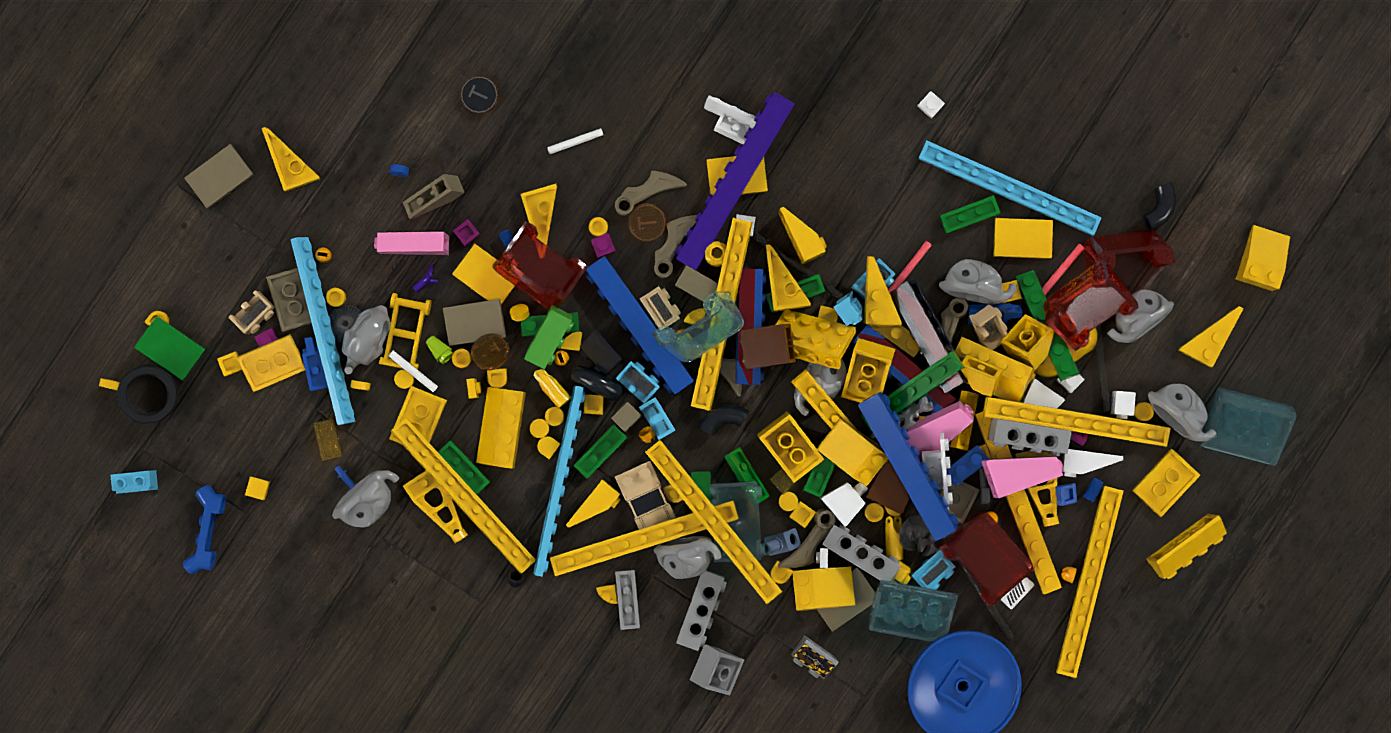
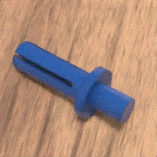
M338 465L335 468V471L339 474L337 478L340 477L351 489L355 484L345 473L347 470L343 471Z

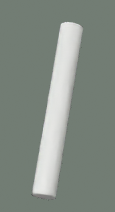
M600 128L547 147L549 154L603 136V132Z
M394 350L388 355L432 392L437 389L438 386Z

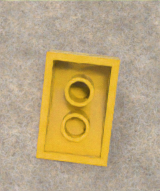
M780 208L778 214L801 264L803 265L823 256L827 247L823 237L819 238L815 231L786 208Z
M1252 225L1236 280L1270 291L1280 289L1286 268L1290 236Z
M858 338L841 397L861 403L879 392L883 394L895 349Z
M787 411L757 434L794 483L824 460Z
M839 419L817 448L824 456L866 487L888 460L881 445L842 419Z
M851 567L792 571L797 611L855 605Z

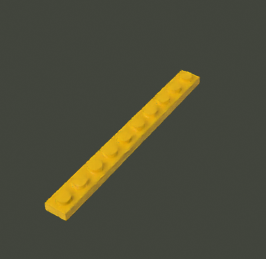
M732 219L692 398V407L708 411L712 407L753 222Z
M992 397L985 398L982 414L985 417L1167 447L1171 429L1165 426Z
M983 411L974 414L991 458L1013 459L1008 444L1005 447L994 446V442L988 440L992 418L982 416ZM1025 489L1006 495L1005 497L1042 594L1062 588Z
M407 418L391 430V433L520 574L536 561Z
M659 440L645 453L765 603L769 604L783 591L664 443Z
M1103 486L1056 673L1074 678L1077 677L1123 490Z
M734 501L714 506L727 523L739 519ZM691 513L550 557L555 576L693 534L706 528L697 516Z

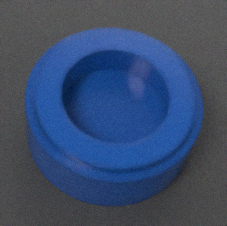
M393 164L390 166L389 174L407 177L409 168L404 165Z

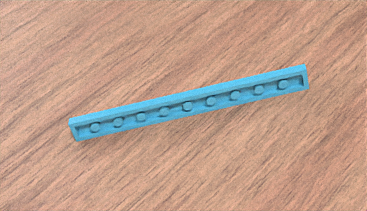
M927 140L918 159L1091 236L1095 234L1101 217Z
M296 237L291 239L337 424L355 422L354 411L346 387L335 337L331 329L330 317L328 316L326 301L321 289V281L318 277L312 246L308 237Z
M573 387L533 574L542 577L543 572H547L549 561H546L547 553H551L553 542H550L551 535H555L557 523H554L555 517L559 516L561 505L558 503L559 498L563 497L565 486L562 484L569 472L567 461L572 458L573 454L571 443L572 440L575 441L577 436L575 425L576 421L579 422L581 417L579 406L585 399L584 387Z

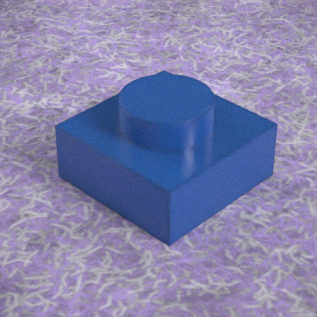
M1076 483L1056 486L1057 505L1064 506L1077 502Z

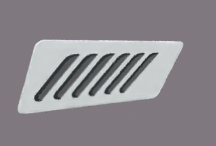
M1022 575L1001 598V601L1010 609H1013L1031 590L1034 583L1025 575Z

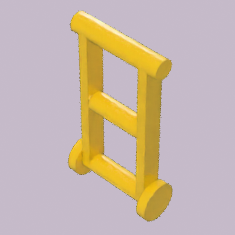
M393 293L390 301V308H394L385 355L380 357L379 364L402 368L388 356L391 351L393 336L415 340L411 361L408 363L418 370L419 364L415 362L424 317L430 313L431 300H426V303L398 298V294ZM399 306L421 310L416 332L395 328Z

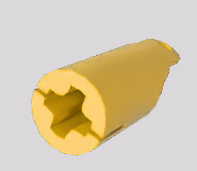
M544 369L534 372V377L539 382L541 389L558 409L571 399V396L559 382Z
M889 516L885 521L886 557L892 555L898 560H903V544L901 545V539H899V533L902 531V519L900 516H896L893 521V518Z

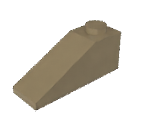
M443 174L405 200L403 205L409 219H413L452 202L465 192L458 176Z

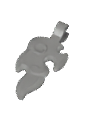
M922 397L918 404L914 402L898 414L900 418L899 424L901 421H904V425L901 428L908 430L916 423L913 419L918 418L919 413L933 410L932 402L928 403L927 397ZM872 433L871 438L874 439L876 436Z

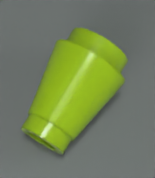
M431 336L426 341L437 362L444 364L452 358V349L435 336Z

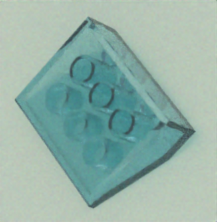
M1218 387L1211 403L1204 433H1207L1210 429H1213L1216 435L1206 442L1202 441L1201 447L1276 466L1297 415L1293 406Z
M880 580L868 617L869 630L933 642L939 637L948 634L958 594Z

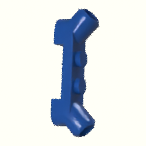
M210 485L203 486L195 494L204 507V512L199 519V526L201 528L195 540L197 545L196 553L183 561L184 569L193 575L201 569L211 571L216 560L217 551L210 550L215 517L216 514L224 513L226 495L215 493Z

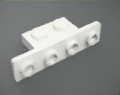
M708 96L704 109L720 116L714 131L744 144L746 141L744 135L749 127L753 129L756 124L754 121L755 116L722 102L718 98Z
M940 433L941 450L922 451V463L924 462L929 469L928 475L931 480L934 479L939 489H944V497L948 504H953L952 492L948 493V486H952L951 475H947V469L950 468V457H946L945 452L949 450V440L944 438V433Z

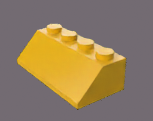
M961 337L955 350L961 362L966 355H969L1003 369L998 388L993 395L1000 399L1020 402L1034 374V369Z
M487 387L476 463L511 469L515 467L525 392Z
M1206 514L1149 556L1147 561L1160 578H1172L1177 574L1176 570L1181 567H1187L1193 562L1192 559L1195 556L1205 554L1210 545H1216L1224 539L1223 536L1227 532L1219 515Z

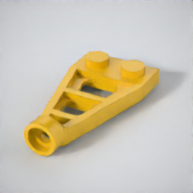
M1042 450V453L1026 451L1014 454L1015 458L1056 457L1049 455V451ZM1057 478L1048 480L1045 485H1034L1027 488L1042 517L1044 527L1059 524L1056 497ZM1039 490H1050L1051 501L1049 504H1042L1037 494ZM1052 514V517L1047 518L1046 515Z
M424 471L403 485L411 500L450 535L455 544L468 536L465 529H463L453 499L427 471ZM435 488L440 490L443 497V502L438 507H432L424 498L427 493ZM444 507H448L453 516L452 520L448 523H444L437 514ZM456 529H459V530H460L459 532H457L456 534H454V530H456Z

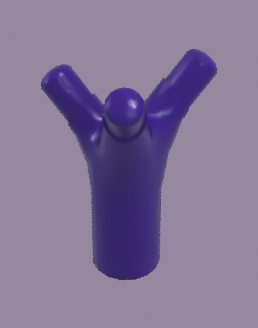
M430 265L425 276L413 286L416 292L420 291L427 284L438 283V280L430 279L433 275L434 265Z

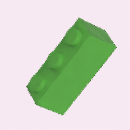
M552 305L527 349L524 359L543 369L546 368L547 364L551 365L556 356L553 353L556 348H561L565 340L562 338L564 333H569L574 324L571 322L572 315Z

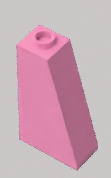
M445 232L377 233V237L374 239V248L380 254L449 255V236Z
M958 401L916 421L915 425L907 430L910 436L908 440L912 446L915 445L920 454L918 457L921 463L922 451L941 450L940 433H944V438L950 442L973 422V410L967 404L963 405Z
M1057 457L991 459L981 462L993 498H1001L1063 476V465Z

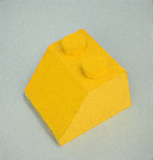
M1025 314L1000 342L1009 356L1036 370L1048 357L1054 330Z

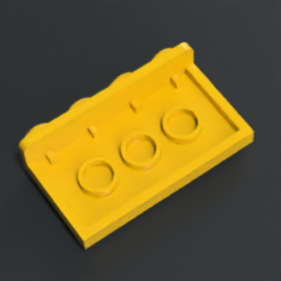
M784 310L776 325L791 324L795 358L834 369H840L841 358L856 333V327L846 326L845 324L791 310Z

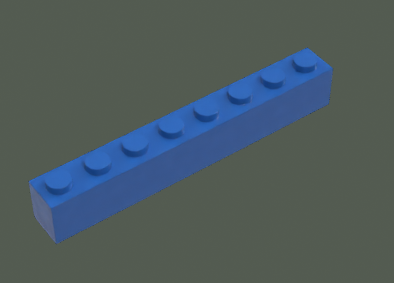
M602 257L586 269L588 274L585 276L591 284L596 283L599 288L597 293L602 300L607 299L610 305L608 308L614 316L616 314L619 315L621 318L619 323L625 331L629 329L633 335L630 339L635 346L640 345L644 350L641 354L647 363L651 360L655 367L652 370L657 377L660 378L662 376L666 383L663 385L669 393L674 392L676 395L693 383L694 380L606 257Z
M879 392L864 400L858 406L934 540L937 541L955 532L959 522L956 516L949 512L947 508L949 504L945 497H941L937 491L939 490L938 484L929 477L927 465L924 462L921 463L918 457L920 455L918 449L909 442L910 436L907 430L901 428L898 414L895 411L892 412L889 407L891 403L887 395Z

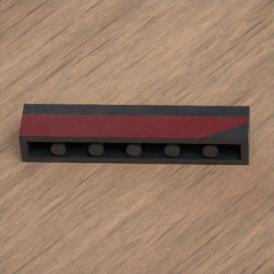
M916 280L906 281L890 292L894 305L898 307L902 320L907 323L912 338L919 345L920 353L928 362V367L951 351H955ZM960 370L940 384L939 387L944 393L956 390L968 381Z

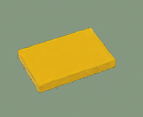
M736 156L707 159L711 195H714L717 190L714 186L718 179L725 177L727 172L724 169L729 161L733 162ZM764 157L741 195L768 191Z
M995 218L993 257L1051 259L1053 220Z
M476 244L473 245L452 273V275L486 300L500 299L501 305L521 279L520 276Z
M291 334L237 356V360L253 392L305 371L303 359Z
M411 386L394 427L407 418L430 443L447 400ZM391 433L389 439H390V440H393V441H395V442H397V443L402 444V443Z
M1170 449L1132 491L1159 517H1162L1197 480L1200 474L1177 452Z

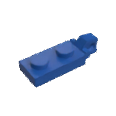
M1009 303L991 305L993 308L997 307L1002 314L1001 319L1004 323H1007L1011 318H1022L1021 305ZM991 304L969 305L968 324L972 325L970 315L976 314Z
M314 337L304 338L306 348L303 349L302 357L310 391L328 388Z
M975 445L947 469V475H951V484L953 483L955 486L960 484L982 467L981 462L983 460H990L978 445Z

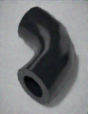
M1172 182L1153 189L1157 198L1156 206L1153 210L1143 215L1145 225L1150 232L1157 230L1167 223L1174 213L1176 195Z
M581 365L576 366L572 370L571 380L575 384L583 386L609 401H615L620 397L622 393L621 385L610 378Z
M732 404L718 406L707 412L700 421L698 428L714 436L719 427L724 424H733L741 427L749 410Z

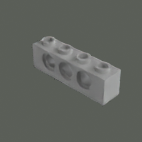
M992 418L988 440L994 442V446L1005 447L1006 444L1012 445L1013 449L1024 450V447L1031 448V452L1042 453V450L1049 451V455L1060 456L1061 453L1068 454L1072 431ZM1010 430H1013L1014 436L1013 438L1009 439L1008 432ZM1031 433L1032 440L1027 442L1026 436ZM1050 436V443L1045 445V438Z
M840 524L839 527L834 525L822 545L888 586H891L902 568L898 564L900 560L892 555H889V557L882 554L883 550L874 544L872 547L866 545V539L859 535L853 537L849 534L850 530ZM845 539L851 540V546L848 549L842 547V542ZM861 549H867L868 556L865 559H860L858 556ZM876 560H884L885 564L882 569H876Z
M708 570L700 575L678 635L677 644L696 651L699 650V647H704L707 639L704 636L706 628H711L714 619L711 618L713 610L717 611L720 600L717 599L719 592L723 593L727 584L724 581V576ZM706 587L714 589L715 592L712 597H706L703 594ZM700 605L708 608V612L705 615L697 613V608ZM692 624H699L701 631L699 633L691 632L690 627Z

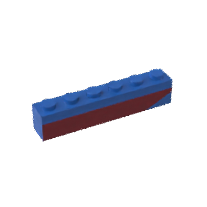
M743 268L737 298L735 384L760 385V381H763L764 371L761 367L746 369L742 361L744 354L743 346L740 344V331L760 328L765 323V312H762V304L765 305L766 295L762 291L763 285H766V274H763V269Z
M868 324L851 342L854 345L853 349L858 338L894 348L895 353L887 378L890 380L892 378L898 382L897 386L899 388L923 372V370ZM939 386L923 396L927 397L928 403L931 401L933 404V410L928 412L930 415L950 406L956 400L950 393H944Z

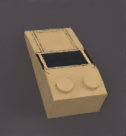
M651 461L615 476L639 530L676 518Z

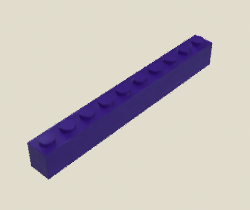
M776 92L773 95L769 94L764 102L766 105L764 111L757 113L754 119L756 122L753 129L749 127L744 135V138H746L743 146L739 144L734 152L736 155L733 162L729 161L724 169L727 172L725 177L718 179L714 186L717 189L714 195L710 194L704 203L707 205L704 212L700 210L695 218L696 226L694 229L690 227L685 235L687 238L684 245L680 244L675 252L678 255L677 260L694 270H697L705 257L706 248L715 240L795 104Z

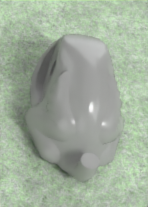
M965 259L956 263L949 270L945 280L939 283V288L955 298L991 305L1000 304L1012 298L1017 288L1016 285L1009 284L1008 290L1002 291V278L997 270L986 263L972 259Z
M1146 289L1139 290L1125 298L1117 308L1116 328L1122 333L1120 334L1111 329L1107 334L1117 342H1134L1157 326L1172 311L1174 303L1172 301L1169 302L1157 292Z
M380 305L364 310L358 316L352 328L345 331L342 352L347 356L344 370L346 374H351L359 364L369 365L383 353L382 346L391 326L385 306Z
M842 358L840 369L828 368L815 363H809L806 368L832 400L843 387L847 377L846 366ZM795 388L794 400L796 408L801 414L806 416L810 411L804 405V402L807 400Z
M1170 384L1159 389L1157 392L1151 391L1148 393L1150 404L1155 413L1184 438L1206 442L1216 435L1213 429H1210L1207 433L1202 432V428L1208 418L1203 401L1187 385Z
M378 470L369 473L340 499L333 510L332 517L334 519L340 518L345 523L354 527H368L385 513L391 502V491L384 480L389 479L395 483L399 480V477L389 470Z
M706 536L680 537L660 543L653 549L659 564L675 579H686L702 575L707 570L713 556L715 560L722 558L721 551L717 545L712 542L711 538Z

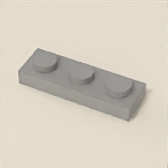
M635 570L616 571L620 629L640 628Z

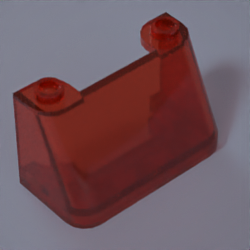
M525 221L492 267L499 275L543 307L550 309L553 305L558 308L565 302L587 266L577 257L566 260L537 239V228Z
M1155 230L1096 236L1087 239L1084 243L1087 276H1096L1100 272L1111 270L1115 266V254L1141 251L1142 260L1150 261L1153 264V268H1160L1175 263L1172 248Z
M1102 260L1050 295L1045 300L1043 308L1046 324L1073 350L1077 351L1089 343V332L1117 312L1124 316L1131 315L1139 306L1136 299L1110 265Z
M980 512L967 519L939 547L944 557L948 560L955 561L959 559L984 587L981 590V598L989 606L995 605L1034 570L1030 560L994 519L985 512Z

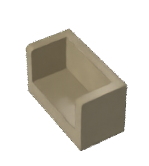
M687 265L675 284V287L691 294L706 305H709L718 286V283Z
M627 402L611 419L624 432H627L642 415Z

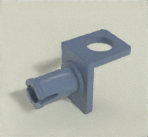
M796 528L765 537V543L761 544L760 550L764 555L772 556L798 548L801 543ZM790 534L794 536V545L790 542Z

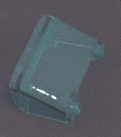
M715 291L709 295L703 303L707 316L680 333L675 332L673 328L662 326L653 331L652 335L656 342L678 360L690 362L740 331L744 325V319L728 292Z
M757 482L710 484V494L714 497V499H711L713 506L734 501L739 519L728 522V524L757 560H762V556H765V544H761L759 497H762V486L758 485ZM715 540L714 544L721 551L722 558L714 559V563L733 562Z

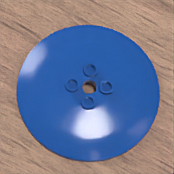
M978 631L952 632L933 641L916 659L908 680L907 694L910 709L918 724L927 733H998L1010 721L1019 704L1022 684L1021 674L1012 653L996 638ZM966 681V687L963 690H958L959 682Z

